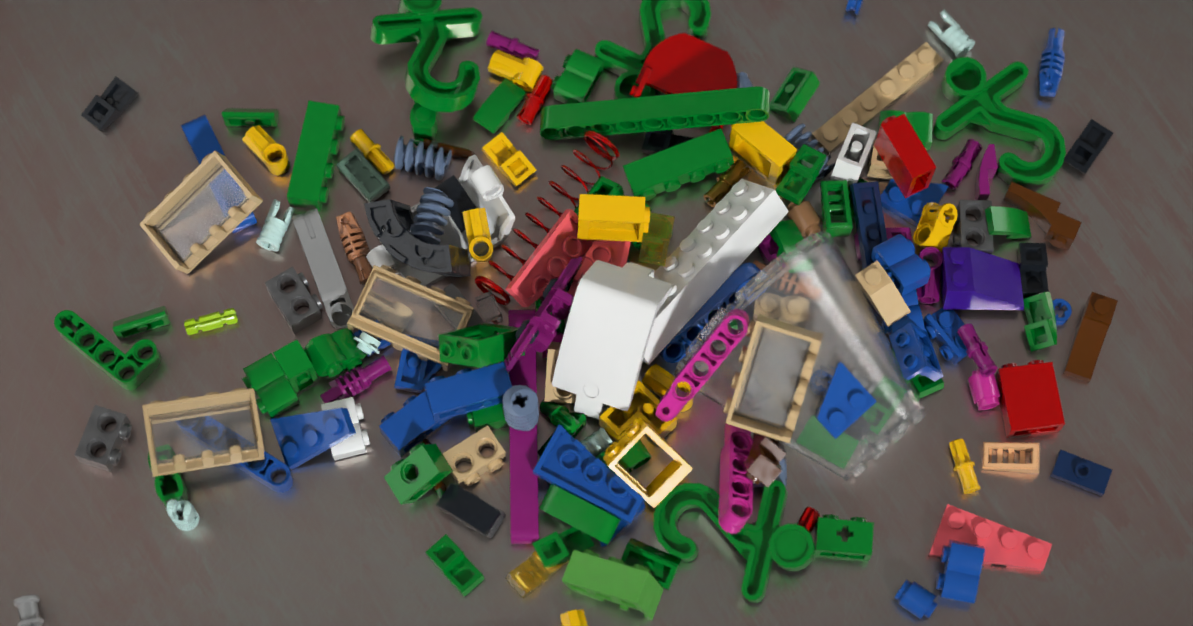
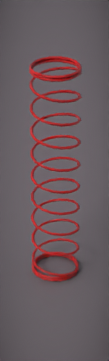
M587 131L584 134L586 143L597 154L610 160V166L605 168L596 166L582 152L573 149L572 152L581 161L594 167L600 178L598 169H610L613 161L619 158V151L606 137L594 131ZM589 137L593 139L595 142H597L604 149L605 152H603L597 146H595L589 139ZM596 138L608 145L616 156H611ZM560 165L567 175L583 184L587 193L589 191L585 184H595L583 181L569 167ZM549 181L550 186L568 197L576 209L574 200L579 201V198L570 196L556 182ZM540 196L537 197V200L543 206L557 213L559 218L561 217L563 213L557 211L555 207L552 206L544 198ZM528 212L525 213V216L529 220H531L536 225L544 228V230L548 234V232L551 230L550 228L545 227L543 223L540 222L532 214ZM513 228V232L517 236L530 243L535 249L538 247L539 244L532 242L520 230ZM501 244V248L518 259L522 265L525 264L524 262L527 260L520 258L509 247ZM492 260L488 261L493 268L505 274L510 281L515 277L506 273ZM483 276L475 278L477 287L489 298L502 305H508L511 302L509 297L511 295L507 294L499 285ZM484 286H486L494 292L501 294L505 298V300L497 297Z

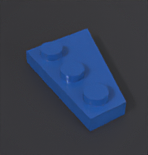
M347 408L270 419L285 464L289 469H295L356 434Z

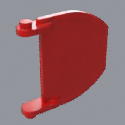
M680 33L668 37L652 49L636 80L639 86L633 85L629 95L634 96V98L640 97L645 85L667 95L737 88V73L728 51L686 33ZM724 125L711 126L709 133L723 128Z

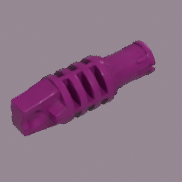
M383 355L365 367L357 366L329 382L331 389L321 394L320 397L324 404L333 402L336 399L341 400L354 397L369 388L372 384L371 381L392 369Z

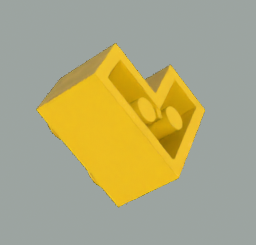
M638 380L630 408L627 411H623L610 406L599 416V426L615 442H618L625 435V430L628 426L642 418L664 439L676 428L677 417L665 422L655 416L660 400Z

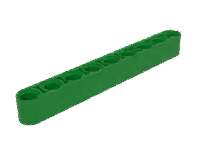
M755 86L549 105L541 110L540 135L548 140L582 138L587 131H594L605 136L761 122L769 118L770 91L765 87Z

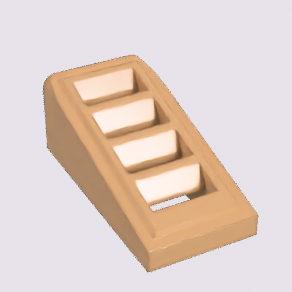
M983 442V470L1040 473L1039 443ZM992 449L997 450V463H992ZM1003 450H1008V463H1003ZM1015 451H1020L1019 463H1014ZM1026 452H1031V464H1026Z

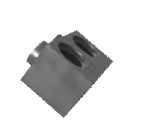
M991 200L959 201L956 208L958 216L954 224L956 225L957 234H953V247H970L989 254L993 253V235H989L985 209L992 206ZM966 214H973L977 220H969ZM972 238L977 241L978 245L972 246L966 239Z
M291 267L265 282L270 296L294 334L322 319L319 309L323 308L317 295H310L306 289L310 285L302 272L297 274L295 269ZM289 284L296 286L291 292L283 291L284 287ZM301 306L309 307V310L304 314L296 313V310Z
M97 405L94 406L75 453V457L80 463L111 472L113 465L119 463L122 454L120 448L123 441L129 438L132 430L131 421L126 414ZM108 423H117L114 430L110 432L104 431ZM106 447V452L103 456H94L98 448Z

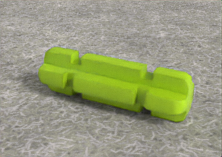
M234 308L223 310L224 313L218 311L199 316L197 320L195 318L187 319L184 321L185 330L188 335L199 333V330L205 332L224 327L223 324L225 323L227 325L235 324L238 322L236 311Z

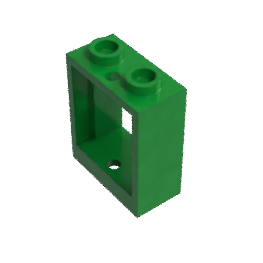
M481 323L439 334L440 361L478 368L505 361L517 342L515 334L519 328Z

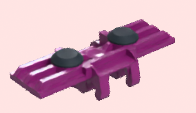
M580 256L570 260L559 278L551 279L543 291L544 301L531 320L523 321L515 334L517 342L504 361L506 371L510 372L523 352L532 347L537 352H544L556 336L557 332L555 331L561 323V319L569 316L574 297L566 292V287L583 260Z

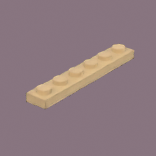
M925 42L813 132L811 139H817V145L820 148L824 147V152L827 155L832 154L844 144L852 123L865 127L880 115V111L886 110L942 65L943 59Z

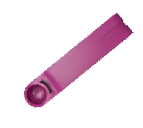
M734 309L723 318L676 375L671 387L661 398L655 416L665 422L674 419L688 401L697 394L745 336L750 325L749 315L745 311ZM731 319H739L744 327L740 330H735L730 326L729 321ZM714 340H721L725 343L726 349L718 351L714 349L712 342ZM704 361L709 369L707 371H699L695 367V362ZM682 381L687 382L691 386V391H681L678 388V383Z
M725 422L724 446L720 452L719 525L724 531L735 534L743 528L752 515L753 481L746 475L747 471L744 461L748 458L753 439L751 438V431L726 424Z

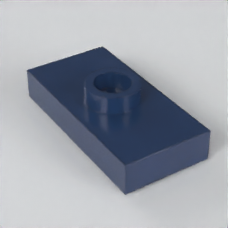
M1060 449L1050 477L1103 496L1112 469Z

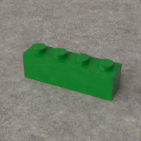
M308 101L286 196L291 207L310 210L317 208L318 211H321L322 203H326L328 200L329 187H326L327 180L333 177L334 163H332L333 154H338L340 140L337 139L338 131H343L345 116L341 114L339 105Z
M722 128L623 165V169L635 197H645V201H649L655 198L656 194L664 191L673 192L679 189L682 184L690 181L692 183L699 182L711 173H723L729 170L730 166L734 165V160Z

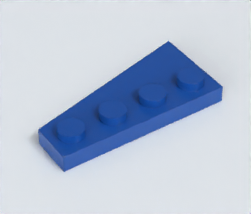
M560 424L533 470L534 475L629 525L632 524L644 502L642 496L618 475H615L599 458L591 454L582 443L574 439Z

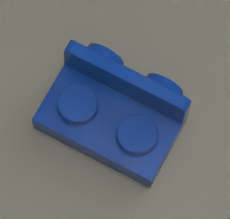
M942 307L932 315L929 313L924 317V331L928 333L930 340L934 339L938 344L939 351L944 359L950 360L955 366L968 356L966 353L967 348L957 334L958 329L965 324L953 309H943Z
M910 322L889 336L904 379L910 380L920 374L933 381H937L944 376L926 331Z

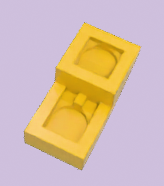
M503 132L481 149L495 167L515 187L536 172L535 167L521 150L518 151Z

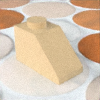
M878 260L855 275L859 287L888 327L910 313V309L895 284Z

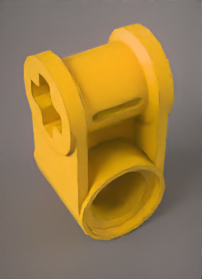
M935 202L927 203L923 207L921 218L913 235L915 244L922 248L934 247L942 253L943 247L948 246L949 237L957 220L956 207L951 203H944L942 205H938Z

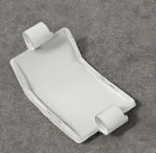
M472 155L467 159L461 176L457 180L475 206L486 209L493 248H495L508 238L515 221V215L502 196L504 192L503 184L490 165L483 166L477 156ZM420 202L411 207L413 218L417 214L416 209ZM442 216L448 223L446 226H438L445 231L441 236L435 235L441 240L440 245H452L468 250L469 263L473 262L474 260L469 253L466 230L461 233L450 216ZM477 243L473 251L477 256H482L489 251V248L485 243ZM383 244L372 249L366 256L372 268L374 265L381 267V265L389 266L396 271V274L400 273L404 278L408 275L420 280V285L429 287L447 277L433 272L422 271L402 263L391 255Z
M596 260L580 279L562 338L552 380L554 387L577 394L574 406L575 412L599 420V416L607 410L608 405L623 411H627L630 408L657 312L672 290V284L654 278V269L633 262H626L623 267Z

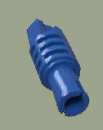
M1056 28L1048 31L1047 48L1042 52L1038 74L1040 96L1055 97L1062 79L1065 60L1062 47L1065 31L1058 28L1057 38H1055Z

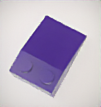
M943 247V261L940 274L943 309L1024 310L1019 263L970 247Z

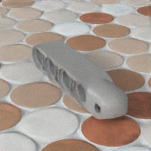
M315 208L306 213L292 216L330 323L336 330L348 328L347 322L353 313L354 307L319 212Z

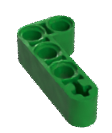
M64 310L59 312L54 319L55 328L64 340L126 390L137 389L161 363V354L154 342L149 339L139 340L124 354L75 312ZM66 325H74L77 330L76 333ZM95 338L93 344L83 346L86 339ZM145 351H153L151 357L147 359L141 358ZM114 354L112 361L108 363L103 362L106 355ZM129 370L134 371V375L131 378L123 379L125 372Z

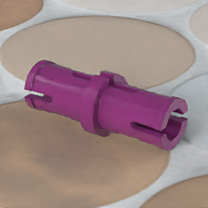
M493 30L490 32L486 42V46L498 49L522 60L523 58L537 60L540 52L539 49L519 42L518 38L514 37L511 39Z
M968 139L961 153L952 160L953 165L942 180V183L949 186V189L956 190L966 173H970L972 170V164L983 148L979 142Z
M969 323L960 327L957 334L967 348L966 353L968 357L976 363L982 377L994 374L998 368L987 351L988 346L985 342L981 341L974 326Z

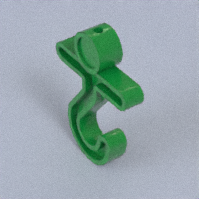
M400 0L398 14L374 17L370 32L371 40L376 44L382 45L417 42V47L407 64L405 73V88L411 98L422 107L436 112H454L464 109L473 102L480 81L478 65L472 61L461 62L458 67L456 80L448 83L435 80L430 75V72L441 55L442 48L447 39L473 37L478 34L482 13L475 8L440 10L442 0Z
M642 0L639 9V23L644 51L641 55L608 40H602L596 44L594 56L604 60V69L620 76L614 86V99L634 98V96L629 94L633 85L639 86L636 80L647 56L656 45L666 39L661 14L665 10L670 8L683 10L689 17L687 34L700 40L705 39L711 20L708 0ZM645 85L640 97L655 96L656 93L660 95L667 94Z
M959 57L953 60L947 66L941 82V89L944 96L954 105L937 117L933 126L935 137L941 140L949 139L968 124L974 123L984 126L988 131L1031 142L1040 151L1041 158L1039 160L1027 162L1020 159L1014 153L1007 152L999 158L996 174L1008 185L1014 182L1028 189H1036L1049 183L1060 170L1066 155L1065 140L1062 134L1048 119L1008 108L1001 102L1024 84L1029 73L1027 66L1022 62H1013L986 81V71L976 59Z
M774 480L769 487H764L757 521L745 523L743 528L735 534L724 531L719 525V494L714 489L701 483H684L676 486L657 505L654 511L653 529L658 542L671 556L685 562H691L697 558L699 549L692 539L680 533L678 520L680 515L687 509L699 508L703 510L747 561L741 592L752 603L760 602L766 594L773 560L787 571H799L805 569L815 556L814 540L804 527L798 524H785L781 526L788 492L785 485L778 480Z

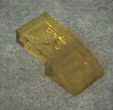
M650 212L648 233L643 235L638 262L665 266L675 222L674 216Z
M534 551L525 562L509 572L505 579L524 599L558 572L567 562L545 569L538 554Z

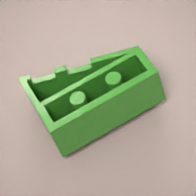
M587 549L584 552L573 550L562 578V582L573 591L602 602L605 599L620 604L619 608L628 611L629 607L641 610L645 615L644 617L653 620L664 591L661 585L649 573L650 570L639 564H634L633 567L624 565V561L615 557H609L608 560L600 558L598 553Z

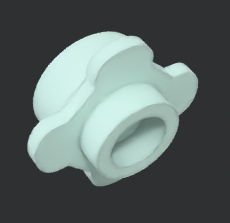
M362 332L359 338L354 337L356 342H358L357 348L368 355H371L372 352L380 353L378 347L381 342L365 332Z

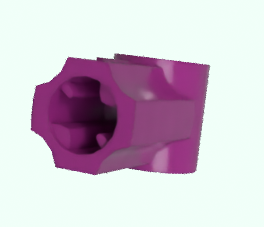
M926 247L920 252L919 257L921 259H931L935 265L930 266L931 272L928 283L916 289L920 303L932 304L938 303L940 298V274L943 256L937 248Z

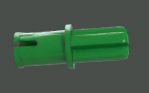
M544 400L540 403L539 409L541 413L549 417L553 425L558 426L560 424L569 433L576 432V428L580 426V423L570 415L569 409L566 406Z

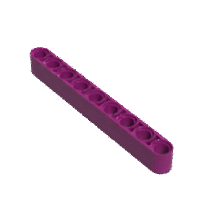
M508 310V326L519 328L523 321L532 319L536 310ZM531 347L525 351L524 356L518 359L509 372V378L512 387L523 385L537 393L536 351ZM537 424L529 431L515 430L510 427L511 544H532L539 540L538 476L533 474V470L538 463Z

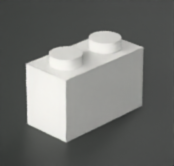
M852 123L830 179L847 180L848 186L858 182L876 137V131Z

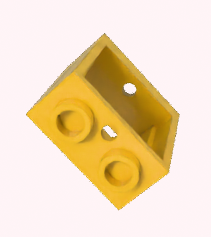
M764 121L731 124L730 127L732 128L729 134L730 150L776 187L790 170V162L795 157L797 148Z
M580 194L577 239L642 242L643 233H648L650 207H645V197Z
M642 418L638 422L630 424L625 430V435L618 442L612 443L607 448L606 455L603 457L606 464L653 508L693 469L688 461ZM645 433L673 458L646 488L618 463Z

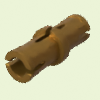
M737 160L725 174H721L717 178V183L704 194V200L710 198L707 203L715 207L728 194L733 185L750 172L749 167L743 169L747 164Z

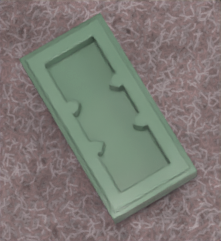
M357 148L336 164L340 172L368 203L374 202L390 189L389 183Z

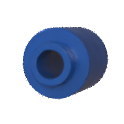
M906 580L894 597L900 601V606L919 619H922L924 615L929 618L938 605L934 602L937 596L915 581L911 583Z

